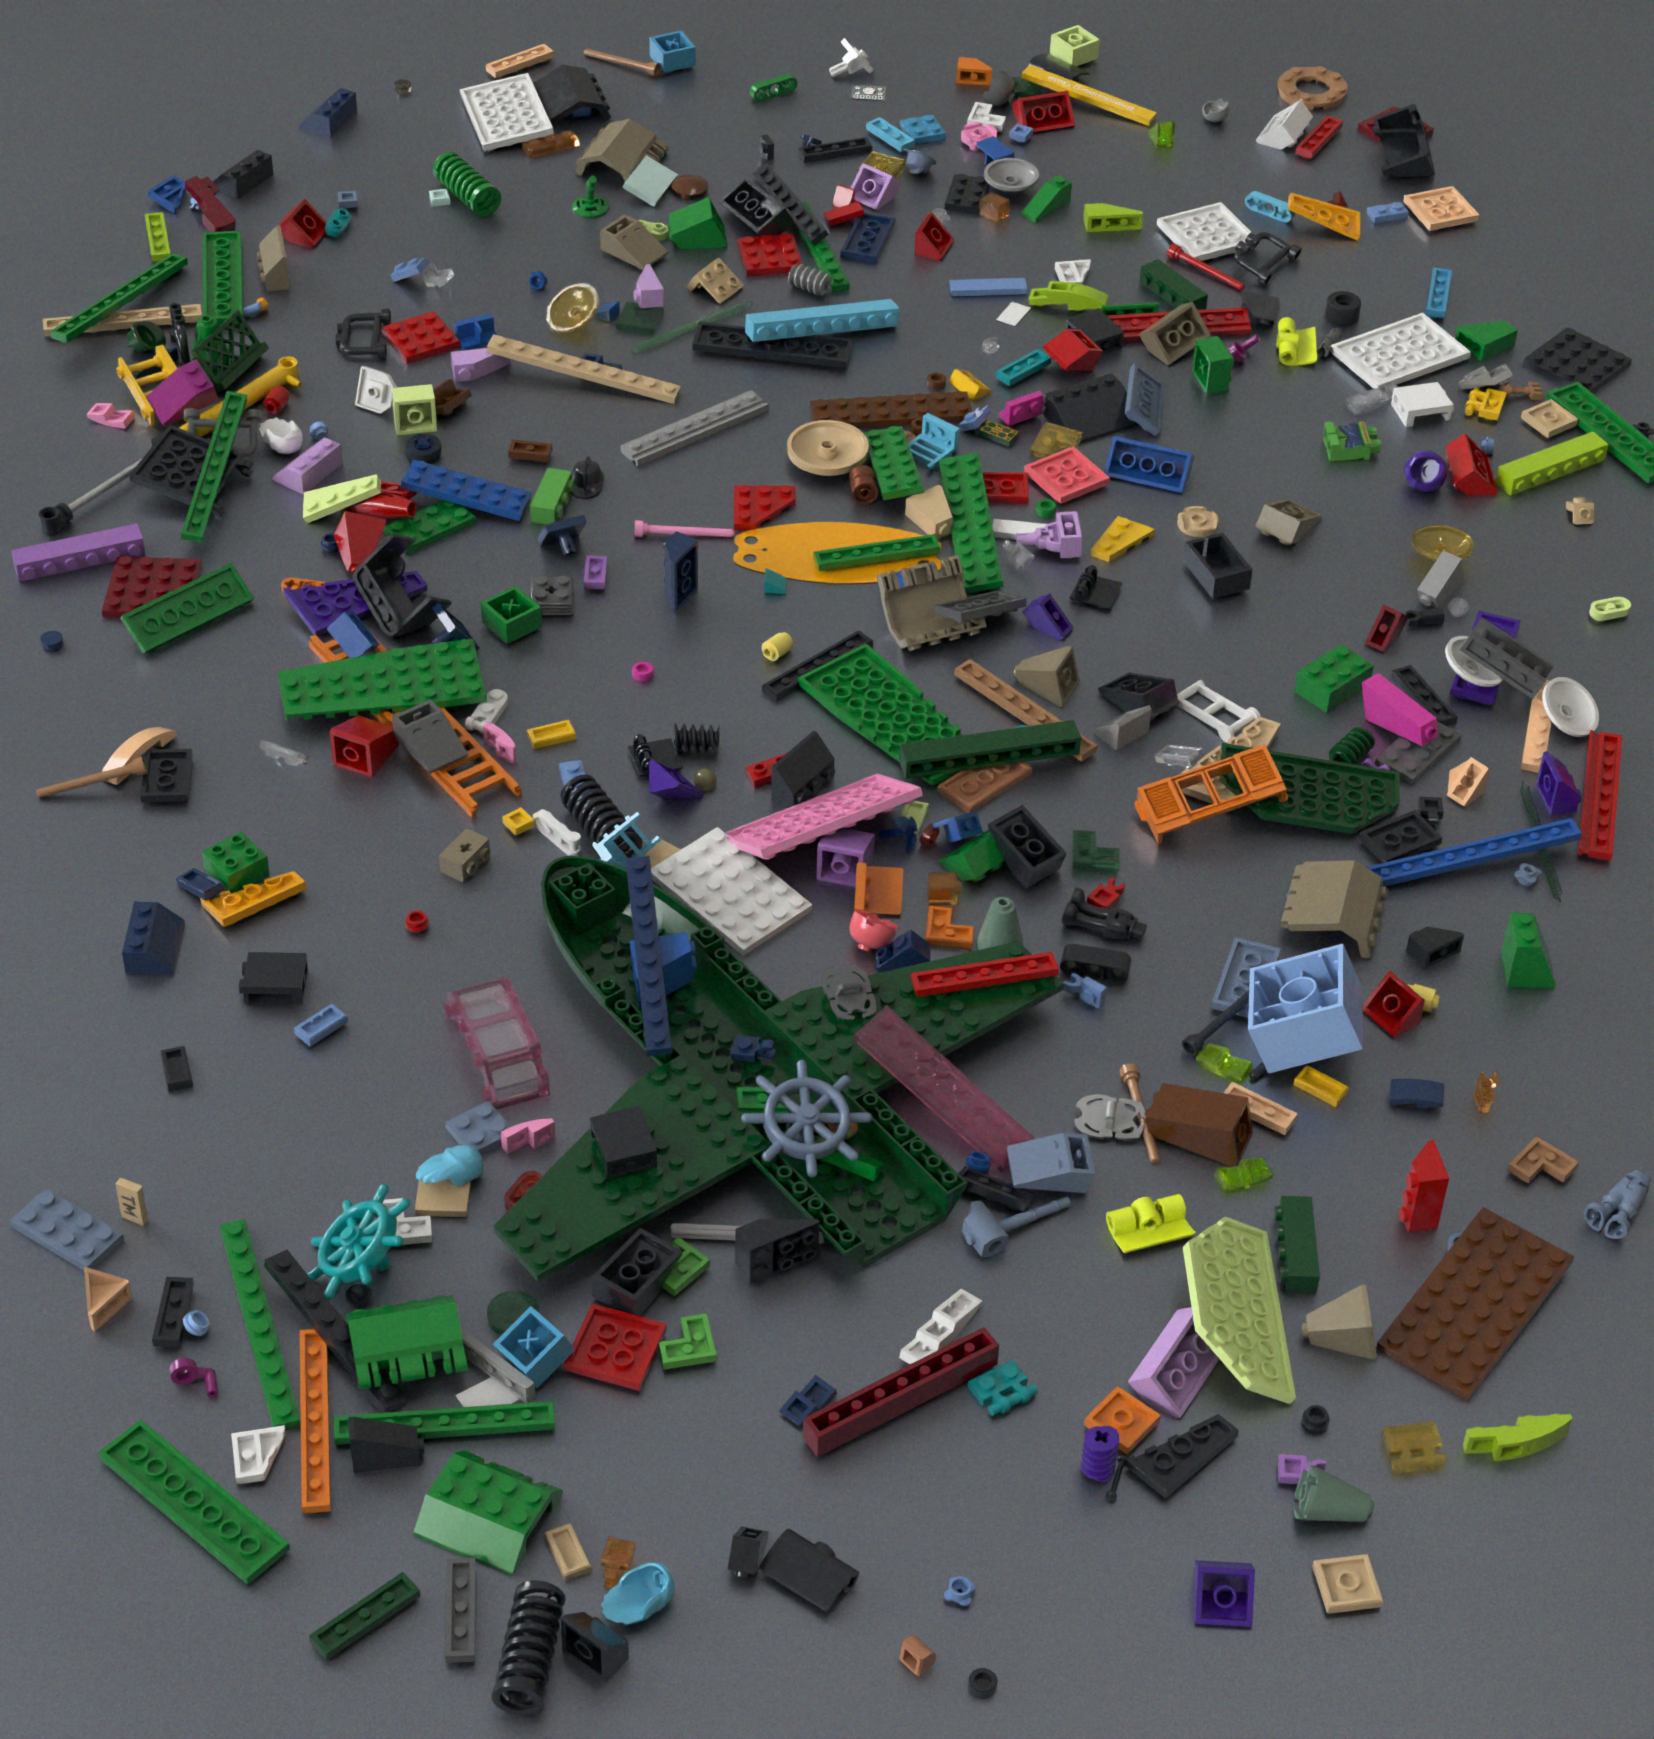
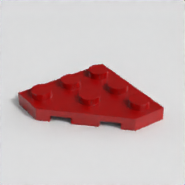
M734 485V530L758 529L765 520L770 521L780 515L781 510L786 507L791 508L795 506V486Z

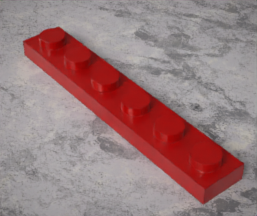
M1053 952L915 972L911 973V982L916 996L921 997L1058 976L1059 967Z

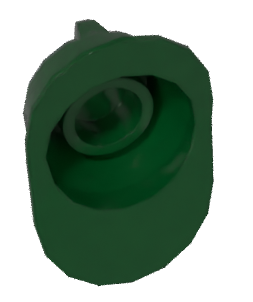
M150 321L136 322L132 324V329L128 332L127 338L129 342L126 346L127 348L133 347L139 353H145L156 349V346H165L166 337L155 323Z

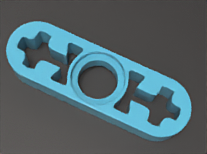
M1252 191L1245 197V204L1249 209L1279 221L1289 222L1296 215V213L1288 210V203L1263 193ZM1267 203L1273 206V211L1268 209Z

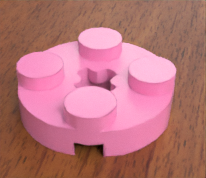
M980 122L965 125L964 130L961 131L962 142L975 151L980 149L976 146V142L992 136L997 139V130L989 124L986 127L982 126Z

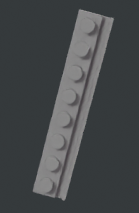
M751 390L635 440H631L621 445V452L632 462L635 461L636 466H640L769 411V404L764 403L763 399Z

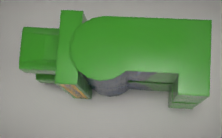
M1325 422L1323 440L1330 461L1356 460L1361 458L1369 460L1370 453H1380L1381 441L1377 439L1376 427H1366L1365 422H1359V424L1350 423L1346 426H1334L1333 422Z

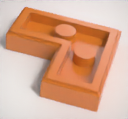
M929 906L925 940L930 945L972 949L974 926L951 924L953 908Z

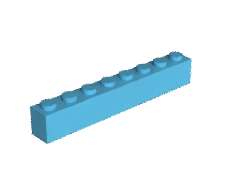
M892 299L746 314L745 333L753 342L895 327L899 324L900 308Z

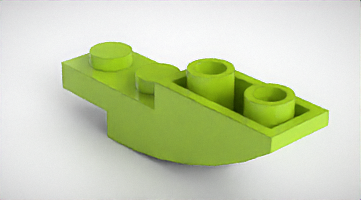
M1049 281L1047 288L1031 290L1029 304L1036 306L1067 304L1068 310L1101 309L1102 305H1107L1109 297L1097 289L1082 284Z
M1526 1415L1518 1417L1515 1426L1503 1425L1500 1427L1469 1428L1466 1430L1463 1442L1465 1454L1492 1452L1494 1461L1516 1459L1535 1454L1556 1444L1568 1435L1572 1415Z

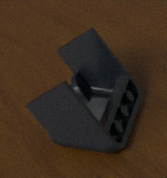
M393 533L355 569L353 580L384 634L391 637H399L431 625L438 618L432 609L438 602L446 609L452 602L428 596L416 609L414 608L398 578L404 573L406 567L401 555L415 540Z

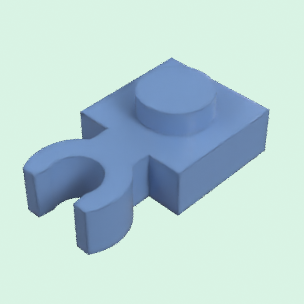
M987 405L983 409L979 407L974 412L965 415V419L959 424L962 432L977 429L987 419V416L992 413L989 406Z

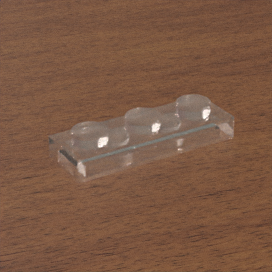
M1389 383L1381 388H1375L1346 398L1345 406L1355 415H1359L1391 404L1393 390L1398 388L1395 383Z

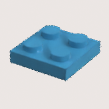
M934 115L900 120L901 130L913 138L915 144L946 139V132Z

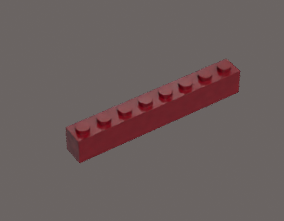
M983 1327L803 1418V1439L814 1454L819 1457L998 1365L999 1344Z

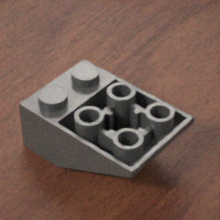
M431 699L392 716L394 737L429 774L468 757L467 751L443 711Z

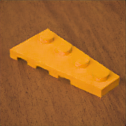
M1290 193L1288 197V210L1358 241L1360 237V212Z
M295 871L265 879L264 884L261 885L247 884L243 886L244 890L230 893L227 890L220 892V897L206 901L200 898L202 907L223 927H226L249 915H254L262 909L273 906L290 896H295L307 889L306 882Z

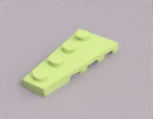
M376 474L304 492L303 519L308 524L381 493L380 478Z

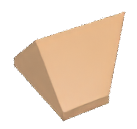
M1470 757L1469 760L1449 771L1448 793L1446 795L1464 807L1468 806L1485 793L1490 769Z
M84 1267L88 1316L91 1330L95 1332L132 1299L130 1282L124 1278Z

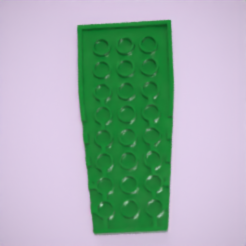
M473 639L395 648L390 651L277 672L286 721H290L292 716H302L304 720H310L312 715L326 714L327 718H335V713L349 712V716H358L357 711L367 710L371 711V715L381 714V709L391 708L393 713L408 710L430 699L439 708L487 702L486 689Z
M867 644L798 677L800 687L838 719L898 762L900 744L962 736L961 729L957 725L952 726L948 722V716L944 712L939 713L935 709L936 705L930 699H924L923 692L908 677ZM960 771L922 776L920 778L934 786Z

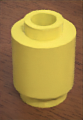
M777 633L762 644L763 655L771 661H776L791 650L793 640L788 633Z
M1415 983L1414 985L1408 984L1409 987L1425 999L1423 1011L1431 1013L1432 1009H1437L1440 1001L1437 990Z

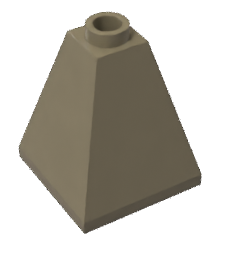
M1066 646L1023 659L1019 665L1014 667L1013 672L1019 685L1058 707H1064L1080 682L1073 646Z
M1360 1285L1306 1315L1307 1322H1302L1304 1338H1309L1310 1345L1377 1359L1366 1285Z

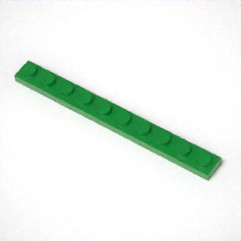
M173 253L51 330V338L63 343L70 342L73 338L83 334L84 331L95 326L104 318L109 317L110 314L120 310L127 303L132 302L152 287L157 286L161 281L180 271L188 265L187 257Z
M226 392L181 532V539L203 542L247 402L246 394Z
M241 1219L219 1224L272 1427L284 1425L285 1430L301 1426L299 1414L246 1220Z

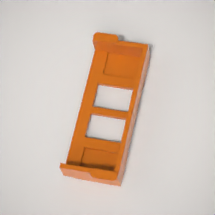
M1263 744L1206 766L1138 787L1137 800L1134 805L1140 819L1143 822H1148L1157 844H1161L1162 836L1165 833L1275 795L1278 796L1281 802H1286L1288 795L1282 777L1266 745ZM1234 772L1243 794L1221 801L1211 779ZM1204 782L1214 804L1191 811L1181 789Z

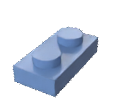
M1401 202L1367 208V215L1373 223L1408 218L1409 211Z
M426 257L419 260L414 258L407 264L402 262L394 267L395 271L390 277L395 282L419 274L430 263Z
M581 760L559 763L564 786L572 778L585 774Z

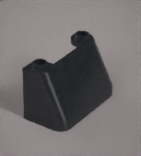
M1415 104L1374 118L1375 126H1372L1375 137L1379 136L1384 155L1383 164L1381 165L1383 175H1387L1388 178L1430 177L1435 175L1426 130Z

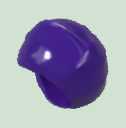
M1420 450L1414 453L1405 463L1404 476L1407 483L1414 490L1432 493L1443 486L1447 476V465L1437 453L1431 450Z

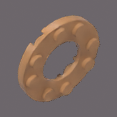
M1323 66L1292 67L1291 70L1284 72L1279 77L1277 89L1279 90V96L1287 103L1293 105L1302 100L1307 109L1314 110V108L1322 107L1323 109H1330L1342 104L1347 97L1348 85L1339 73L1326 70ZM1316 80L1317 83H1326V87L1329 86V90L1323 94H1309L1300 91L1296 84L1301 83V81L1312 82Z

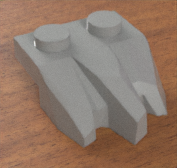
M1506 364L1489 372L1482 366L1464 376V379L1458 383L1462 389L1496 384L1503 385L1510 381L1509 378L1513 375Z

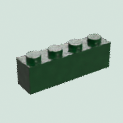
M1157 259L1141 266L1139 282L1174 308L1193 302L1197 310H1206L1208 294L1161 260Z
M1281 1196L1279 1206H1275L1274 1220L1279 1221V1226L1276 1227V1241H1281V1246H1278V1261L1283 1262V1266H1280V1282H1284L1285 1292L1317 1294L1320 1274L1312 1197Z

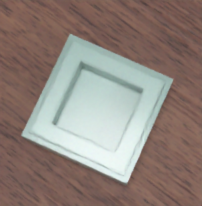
M447 189L429 191L432 207L450 205Z

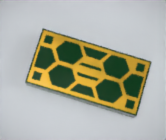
M988 419L974 430V434L1010 447L1019 438V431Z

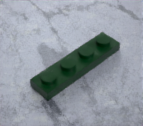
M402 1572L310 1634V1643L327 1661L421 1597L420 1590Z

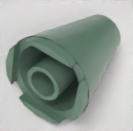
M998 897L992 901L977 936V950L1016 941L1024 946L1015 903L1011 899Z
M1308 1464L1307 1468L1309 1471H1302L1294 1498L1299 1500V1508L1294 1507L1296 1519L1302 1521L1364 1522L1367 1517L1371 1518L1374 1511V1502L1371 1501L1369 1494L1316 1466Z

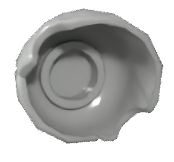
M1220 98L1218 101L1206 102L1202 108L1204 118L1213 123L1223 121L1229 114V101L1227 100L1225 103Z

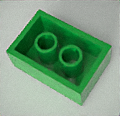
M1340 644L1297 671L1294 691L1328 713L1362 691V682L1372 677L1374 665Z

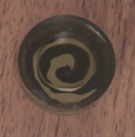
M399 79L394 82V91L398 94H407L412 91V84L409 80Z

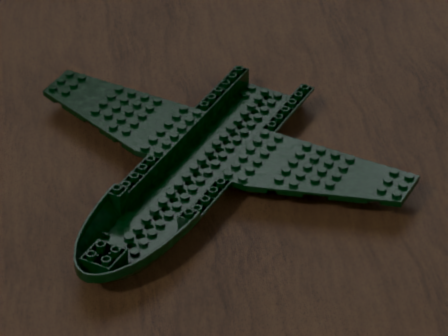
M563 856L557 858L546 867L541 881L543 912L549 931L560 952L586 989L646 1051L642 1008H639L631 963L630 941L634 940L627 869L592 857ZM653 884L658 935L664 936L687 932L689 941H694L696 951L694 956L697 970L693 971L692 982L666 995V997L671 998L666 1000L672 1054L651 1056L659 1067L642 1075L604 1114L639 1106L657 1149V1167L607 1179L602 1154L596 1139L592 1138L589 1129L493 1227L496 1236L534 1279L539 1282L749 1164L754 1163L808 1219L819 1220V1231L846 1258L865 1268L946 1221L968 1183L877 1093L1064 990V982L1057 976L928 996H916L911 982V973L1032 955L1023 945L1016 941L868 975L871 983L870 994H873L876 1000V1014L863 1018L862 1012L851 1013V1015L855 1016L854 1020H839L832 1011L830 1000L825 995L822 986L800 991L781 1001L724 945V937L685 904ZM612 941V942H615V944L612 945V944L606 943V942ZM627 955V956H629V957H628V958H624V957H619V956ZM869 1001L865 1002V1009L870 1007ZM838 1006V1008H839L842 1012H846L843 1008H841L840 1006ZM677 1011H683V1012H685V1014H682V1015H681V1014H678V1013L675 1014V1012H677ZM695 1025V1026H698L699 1028H698V1029H695V1028H688V1027ZM736 1035L760 1037L761 1042L763 1040L774 1041L773 1049H776L774 1059L757 1057L756 1062L732 1060L730 1053ZM705 1040H712V1041H714V1042L710 1044V1043H708V1042H703V1041H705ZM721 1054H725V1055H727L728 1057H727V1058H723V1057H717V1056H718V1055H721ZM799 1060L806 1062L808 1077L822 1080L832 1086L842 1076H849L850 1083L840 1093L845 1098L850 1113L867 1112L872 1115V1120L868 1123H857L856 1134L849 1139H845L844 1142L855 1151L885 1163V1167L876 1180L871 1181L833 1164L822 1163L821 1159H816L817 1175L809 1177L806 1160L791 1157L782 1151L771 1161H764L762 1155L773 1143L767 1137L763 1123L745 1124L742 1122V1115L737 1110L736 1088L747 1087L746 1085L756 1084L758 1076H764L776 1087L787 1080L798 1078L797 1062ZM740 1069L742 1072H732V1070ZM799 1093L788 1096L800 1106ZM810 1094V1103L814 1104L821 1097ZM828 1104L820 1113L836 1112L833 1109V1107L830 1104ZM777 1123V1125L785 1133L793 1123ZM813 1132L814 1136H820L817 1132ZM839 1175H846V1176L849 1177V1178H847V1179L839 1178V1179H838L837 1176H839ZM858 1190L862 1191L864 1194L858 1195L853 1194L852 1192ZM871 1206H875V1207H878L879 1210H878V1211H874V1210H868L867 1208H869V1207H871ZM887 1222H892L895 1224V1226L890 1227L884 1226L883 1224Z

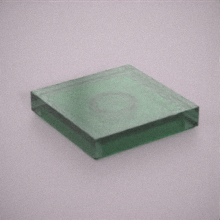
M627 302L616 322V329L654 335L664 314V308H640L638 303Z

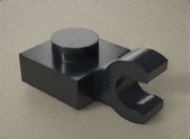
M1419 796V814L1423 818H1427V822L1437 831L1436 823L1438 824V819H1443L1444 814L1442 798Z

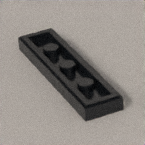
M867 137L800 147L798 148V154L802 161L807 163L872 152L873 146Z
M1411 665L1392 670L1391 676L1410 698L1435 716L1437 722L1445 726L1457 723L1458 717Z

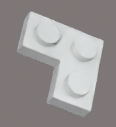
M975 102L967 124L980 122L982 126L986 127L989 124L997 132H1002L1006 123V116L991 114L992 104Z
M403 1198L387 1199L382 1204L390 1209ZM404 1212L396 1217L397 1229L395 1236L403 1238L404 1242L402 1245L432 1242L430 1216L405 1218Z

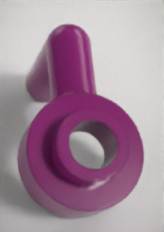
M1254 335L1241 345L1234 342L1228 347V352L1232 354L1234 361L1240 363L1247 357L1245 351L1258 343L1260 338L1258 335Z
M180 1358L170 1365V1377L174 1383L184 1385L193 1382L196 1378H204L208 1397L213 1398L218 1395L216 1372L214 1369L197 1367L196 1362L189 1358Z

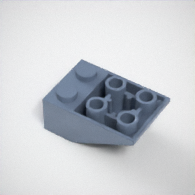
M1060 1133L1007 1146L1014 1188L1087 1193L1095 1176L1087 1134Z

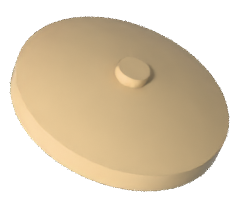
M819 420L801 425L790 434L787 442V453L792 463L806 472L817 475L834 476L849 473L855 467L861 466L868 457L869 445L864 433L850 424L835 420Z

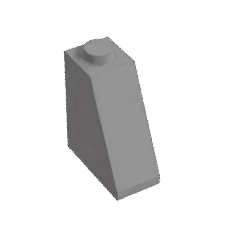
M1442 551L1417 589L1418 599L1423 605L1438 608L1463 583L1462 559Z

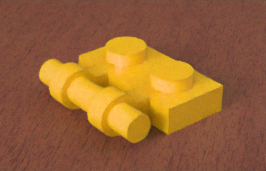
M1474 388L1470 392L1469 400L1465 404V414L1471 416L1475 411H1478L1479 417L1498 421L1507 392L1487 388L1486 392H1482L1479 388Z

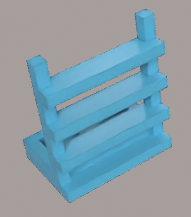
M929 413L925 414L922 422V433L908 443L913 459L927 466L926 469L935 470L937 464H939V459L951 457L953 452L957 453L959 451L960 428Z
M636 812L632 817L626 816V821L622 825H615L614 828L616 830L609 835L607 833L604 834V839L598 844L594 842L592 846L601 856L599 860L627 869L626 858L628 857L613 841L617 836L621 835L635 852L630 858L642 857L658 844L661 839L658 835L651 841L635 824L641 818V815ZM630 826L646 843L640 850L624 832Z

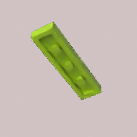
M163 212L144 214L152 262H159L171 254Z

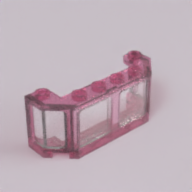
M502 977L472 987L446 992L447 1003L443 1004L447 1018L451 1017L453 1021L457 1020L460 1033H464L466 1036L465 1043L468 1051H473L474 1065L476 1068L480 1067L484 1076L485 1087L481 1088L485 1102L489 1101L498 1110L550 1095L549 1076L547 1069H544L542 1064L540 1043L509 977Z

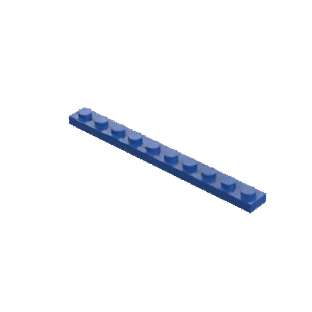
M1570 818L1366 868L1381 876L1383 885L1386 887L1581 840L1582 833L1573 819Z

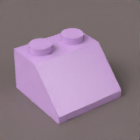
M862 163L851 188L855 189V201L879 210L894 198L901 182L892 175Z

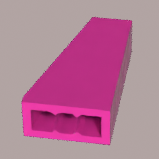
M1377 673L1362 682L1365 718L1367 721L1421 746L1438 737L1436 717L1381 674Z

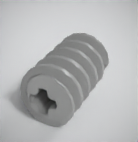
M794 264L788 275V283L790 285L796 286L799 289L802 288V290L814 293L817 296L824 295L831 282L830 274H824L822 271L818 273L817 269L812 270L810 266L806 267L804 264L799 266Z

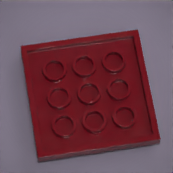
M116 557L102 607V616L121 618L122 615L198 579L202 569V559Z

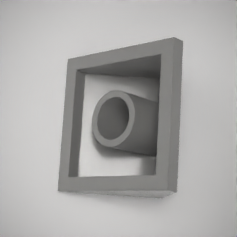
M1148 705L1125 712L1093 731L1096 736L1117 751L1149 733L1151 707Z

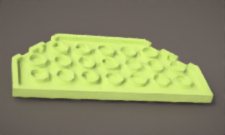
M1223 1217L1216 1224L1210 1226L1183 1246L1195 1331L1245 1389L1291 1404L1296 1399L1268 1234L1261 1229L1228 1217Z

